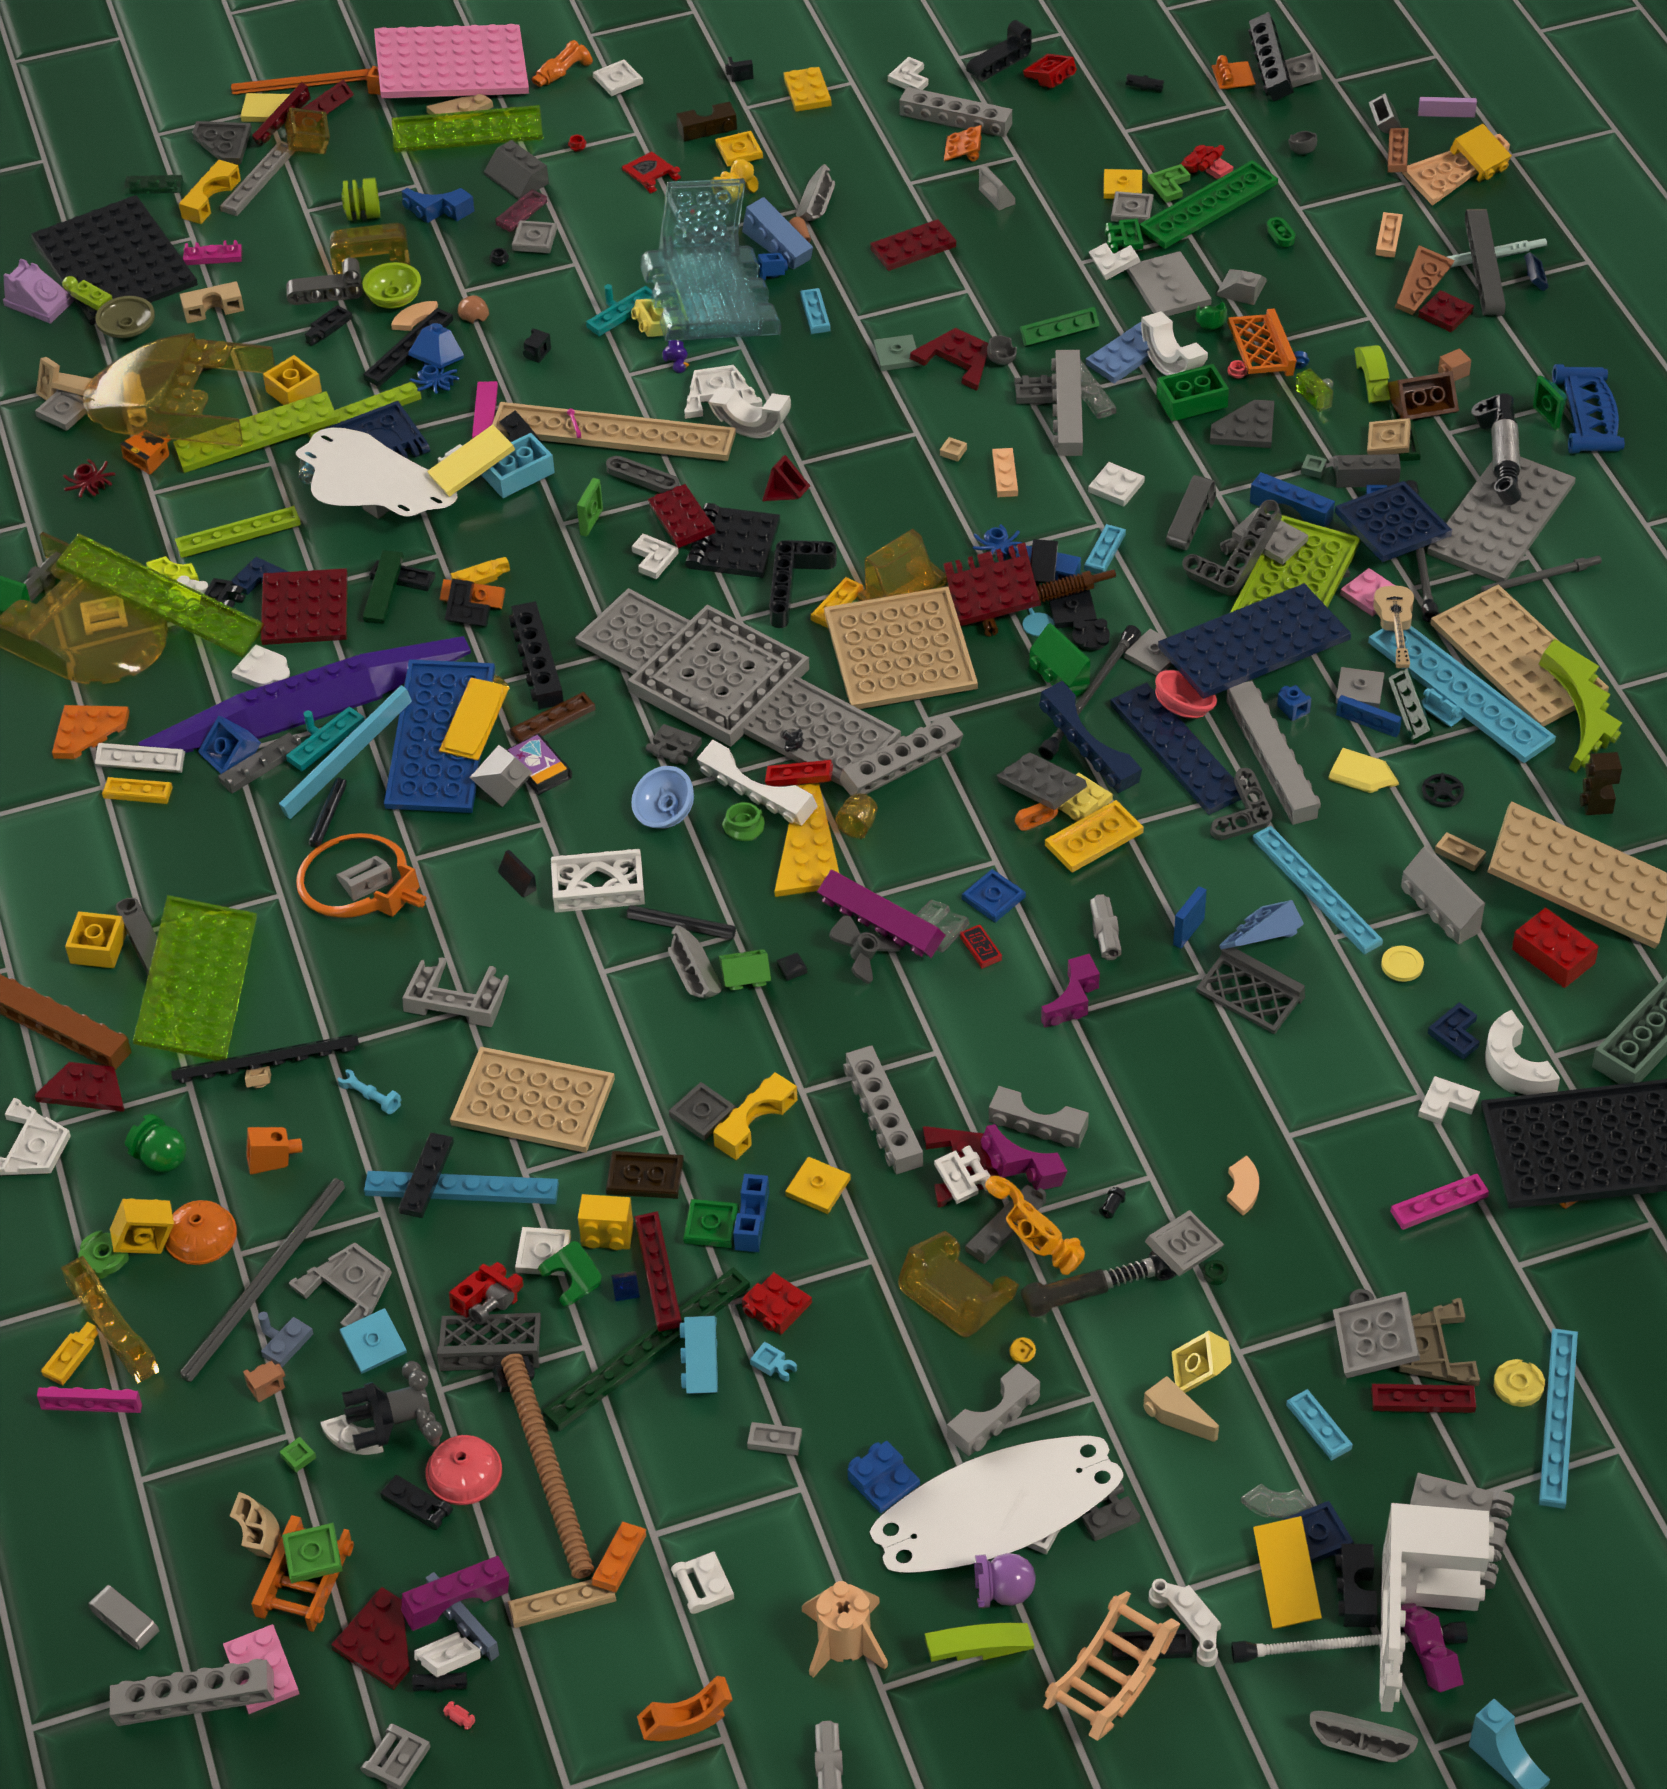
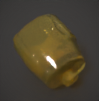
M853 794L845 801L836 815L835 822L838 828L850 837L863 839L874 824L878 810L877 804L866 794Z

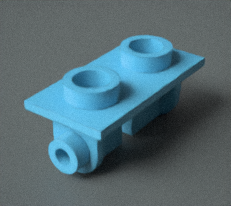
M1427 688L1424 691L1423 695L1425 698L1421 700L1424 709L1446 725L1452 727L1464 718L1460 707L1447 699L1443 700V696L1438 694L1435 689Z

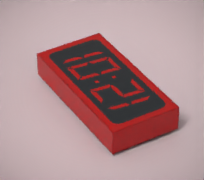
M980 924L960 932L961 940L982 969L1002 961V954Z

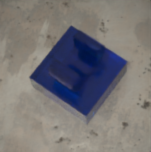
M636 1271L611 1275L615 1301L640 1297Z

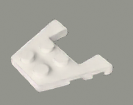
M734 365L694 370L690 394L687 398V406L684 412L685 419L703 416L701 402H709L718 387L737 389L744 401L756 407H762V399L755 395L754 389L746 384L745 378Z
M13 1098L5 1113L6 1120L25 1125L7 1158L0 1157V1175L51 1173L71 1137L69 1130L50 1118H44L39 1115L32 1107H26L19 1099Z

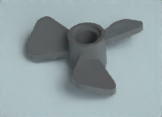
M843 916L829 933L831 940L852 947L850 954L855 960L852 972L857 978L867 984H870L873 980L870 961L877 951L898 952L902 948V946L893 941L894 937L890 935L877 938L874 934L868 932L860 934L850 916Z

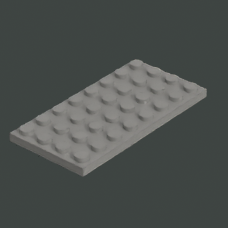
M1520 456L1518 488L1522 496L1517 503L1507 506L1503 504L1494 489L1497 478L1494 475L1492 460L1446 523L1452 529L1451 537L1432 543L1428 548L1427 554L1496 582L1507 580L1574 486L1576 477Z

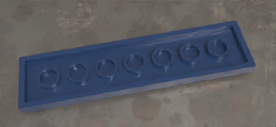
M1147 682L1110 700L1111 707L1208 815L1241 800L1234 784V778L1179 717L1166 709L1158 701L1155 691Z

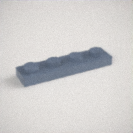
M433 1572L426 1577V1583L440 1578ZM461 1601L453 1604L443 1612L449 1620H455L458 1624V1630L465 1638L468 1636L471 1638L473 1644L480 1649L481 1656L485 1654L490 1661L499 1656L497 1642Z

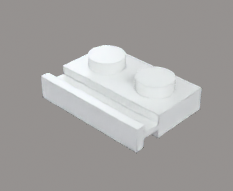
M456 1632L414 1650V1659L416 1661L420 1660L423 1667L436 1677H439L480 1659V1649L467 1638H461L460 1633Z

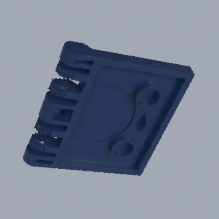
M399 401L326 427L346 428L367 433L407 459L408 455L404 450L406 448L410 449L415 458L419 456V451L422 455L430 452L427 441Z

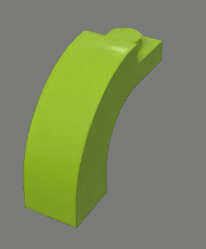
M1379 345L1355 348L1357 369L1362 368L1365 374L1369 403L1389 401V372L1381 347Z

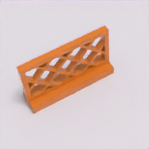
M1275 308L1267 309L1265 315L1228 317L1227 323L1248 374L1284 371L1285 376L1294 375L1296 358ZM1263 322V326L1260 327L1254 323ZM1235 324H1242L1244 327L1242 329ZM1250 328L1257 332L1253 334L1247 330ZM1260 334H1263L1265 336H1268L1269 338L1266 340L1259 336ZM1243 335L1247 338H1250V340L1246 341L1241 339L1240 337ZM1254 341H1256V342L1262 344V346L1259 347V346H1256V345H1254V344H1252V343H1253ZM1266 347H1269V348L1273 349L1274 352L1271 353V352L1265 350V348H1266ZM1249 348L1255 351V353L1251 354L1246 349ZM1259 354H1262V355H1264V356H1266V357H1268V358H1267L1266 360H1264V359H1262V358H1260V357H1257V356H1258ZM1274 360L1279 362L1280 364H1272L1270 363V361ZM1254 361L1261 366H1252L1251 363Z

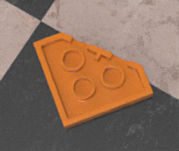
M64 705L52 750L53 759H76L82 755L83 750L90 746L94 748L98 743L106 741L107 736L115 731L119 733L124 730L130 713L128 707Z

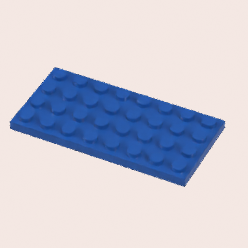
M409 659L404 687L407 689L412 702L399 714L384 801L385 809L473 812L477 784L470 779V776L479 768L481 756L479 761L439 752V749L470 678L493 682L495 673L494 663Z

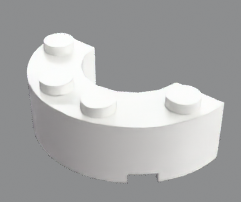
M1160 311L1142 317L1141 331L1143 342L1147 341L1149 351H1147L1148 356L1161 373L1167 376L1202 367L1208 359V353L1197 343L1180 347L1174 337L1173 321Z
M718 387L709 400V405L721 422L724 420L731 427L736 428V433L750 438H766L771 436L780 427L791 408V399L787 395L771 394L763 407H756L744 401L737 389Z
M1510 1010L1501 1015L1491 1026L1486 1045L1485 1064L1490 1076L1499 1086L1512 1094H1515V1092L1525 1095L1557 1092L1560 1077L1548 1061L1531 1062L1521 1058L1515 1052L1514 1048L1521 1044L1524 1026L1514 1012Z

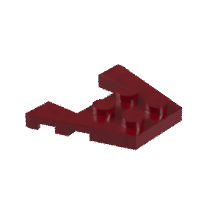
M954 328L913 350L910 353L909 359L923 366H926L934 355L948 360L968 370L962 377L961 384L977 391L987 359L988 343L960 329Z
M928 1126L922 1127L926 1149L951 1146L952 1152L956 1151L959 1157L962 1158L965 1156L962 1149L966 1146H971L972 1150L979 1155V1162L983 1169L987 1170L990 1176H999L997 1170L991 1164L987 1151L982 1147L981 1138L984 1133ZM971 1166L966 1167L970 1176L975 1174ZM945 1183L934 1184L938 1207H943L947 1205L948 1201L954 1199ZM982 1184L976 1185L978 1190L984 1189Z

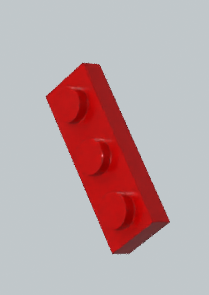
M831 760L767 766L765 783L768 786L780 787L829 782L832 777L833 764Z

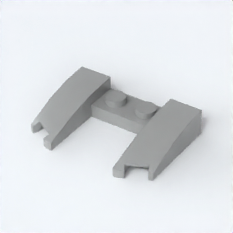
M438 958V966L425 967L424 960L420 961L402 998L404 1012L426 1015L428 1009L469 1016L470 1024L487 1027L493 1026L509 981L508 975H505L500 980L494 976L496 968L489 966L477 993L470 994L438 988L446 965V958Z

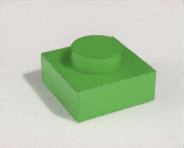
M301 1437L279 1451L281 1458L295 1473L316 1459L315 1452Z

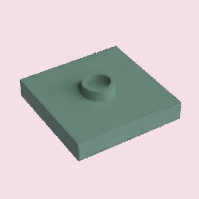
M913 334L874 340V348L881 371L920 366L919 363L909 359L910 353L917 349Z

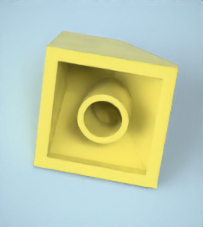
M1207 1331L1172 1351L1175 1384L1186 1393L1217 1376L1231 1364L1229 1341Z

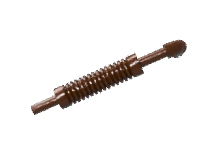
M1112 569L1091 575L1090 571L1081 572V575L1078 573L1077 576L1074 574L1073 577L1070 575L1069 578L1065 577V579L1061 578V580H1054V582H1046V585L1042 583V586L1038 584L1037 591L1040 603L1041 601L1044 603L1045 600L1048 602L1049 599L1053 600V598L1064 597V595H1072V592L1076 594V591L1080 593V590L1081 592L1084 589L1086 591L1094 589V583L1115 578L1116 572ZM994 618L980 621L987 636L991 637L990 630H992L993 636L998 633V627Z

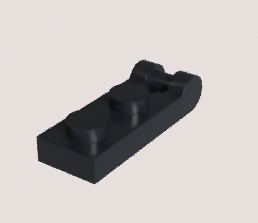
M395 1475L380 1493L383 1500L434 1530H437L442 1525V1519L448 1517L453 1511L451 1505L446 1501L438 1500L398 1475ZM432 1510L436 1511L434 1514H430Z

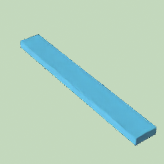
M401 685L279 803L287 818L291 819L412 702L405 687Z
M1272 826L1253 835V841L1364 955L1383 944V939Z
M1553 1328L1551 1333L1539 1505L1565 1509L1578 1332Z

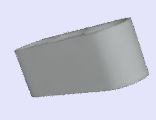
M109 1585L88 1603L90 1610L101 1621L137 1650H141L159 1632V1628L153 1620Z

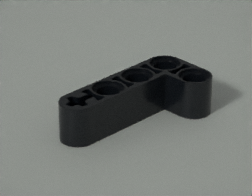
M1013 20L1007 29V39L971 59L966 67L967 72L978 80L985 81L1028 56L1032 45L1031 29L1020 21Z

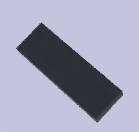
M380 560L376 561L369 573L371 580H374ZM401 565L396 585L429 591L436 578L435 572Z
M1177 1630L1165 1654L1160 1652L1157 1659L1192 1658L1193 1650L1190 1630ZM1149 1631L1115 1633L1143 1651L1148 1650L1154 1640L1153 1634ZM1111 1644L1113 1661L1137 1660Z

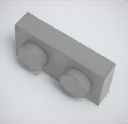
M752 1422L747 1447L751 1450L798 1455L802 1428Z

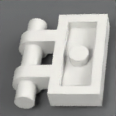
M966 1146L962 1149L965 1155L962 1158L959 1157L956 1151H953L934 1160V1165L956 1204L977 1195L979 1191L976 1186L977 1184H982L984 1190L987 1191L985 1182L990 1177V1174L987 1170L983 1169L979 1162V1155L972 1150L971 1146ZM967 1166L972 1167L975 1172L974 1175L970 1176L966 1169Z

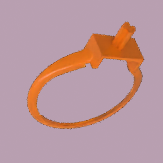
M348 834L321 844L304 859L296 879L297 890L303 902L312 910L330 917H356L376 910L393 917L406 902L423 908L424 902L427 900L426 896L416 892L420 887L414 868L407 866L403 850L391 840L374 834ZM358 838L373 839L385 843L396 854L397 868L400 871L401 878L387 894L375 891L374 898L371 900L368 897L344 906H327L313 899L305 888L304 877L312 860L323 850L341 841Z

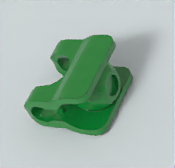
M577 1241L570 1242L538 1267V1271L543 1277L557 1271H563L570 1276L572 1280L571 1287L559 1298V1302L563 1307L574 1304L601 1284L602 1276L590 1256Z

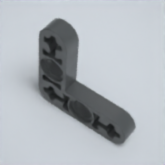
M1249 768L1239 769L1234 778V784L1246 810L1215 819L1212 822L1210 834L1216 840H1226L1267 827L1271 822L1273 814L1255 773ZM1241 776H1244V778H1249L1247 784L1245 780H1240ZM1256 794L1259 797V801L1251 802L1247 795ZM1259 811L1262 816H1266L1265 820L1261 817L1258 818ZM1244 819L1247 822V826L1239 827L1235 820ZM1217 826L1225 828L1224 832L1216 830Z

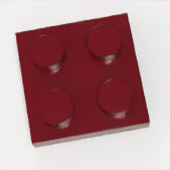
M1440 290L1419 310L1418 317L1449 332H1453L1473 312L1474 305Z

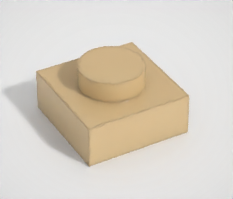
M948 437L940 449V456L959 461L967 450V443Z
M270 1066L246 1070L245 1082L247 1087L262 1088L270 1083Z

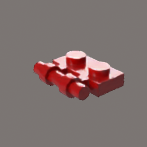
M1199 145L1195 147L1189 156L1185 157L1181 164L1189 173H1196L1198 170L1205 171L1213 165L1214 160H1218L1222 156L1225 148L1223 145L1218 147Z

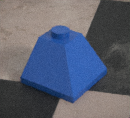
M432 323L421 330L408 354L440 369L464 358V354L452 332L438 323Z
M218 716L198 752L222 774L255 754L261 742L248 730L222 716Z

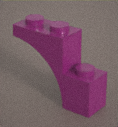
M1090 954L1068 960L1067 975L1070 983L1059 998L1042 1006L1041 1022L1044 1028L1052 1025L1056 1026L1069 1020L1080 1019L1088 1015L1089 1000L1085 992L1098 989L1100 973Z
M996 1124L986 1127L981 1138V1144L983 1149L987 1151L991 1164L997 1170L1000 1177L1026 1173L1028 1181L1032 1183L1036 1191L1039 1188L1044 1190L1062 1185L1067 1169L1058 1152L1037 1153L1023 1149L1008 1140L1000 1132Z
M1415 1603L1402 1605L1401 1610L1406 1611L1405 1627L1401 1628L1409 1637L1419 1656L1428 1686L1438 1692H1443L1463 1685L1458 1656L1455 1652L1445 1647L1439 1617L1421 1606H1416Z

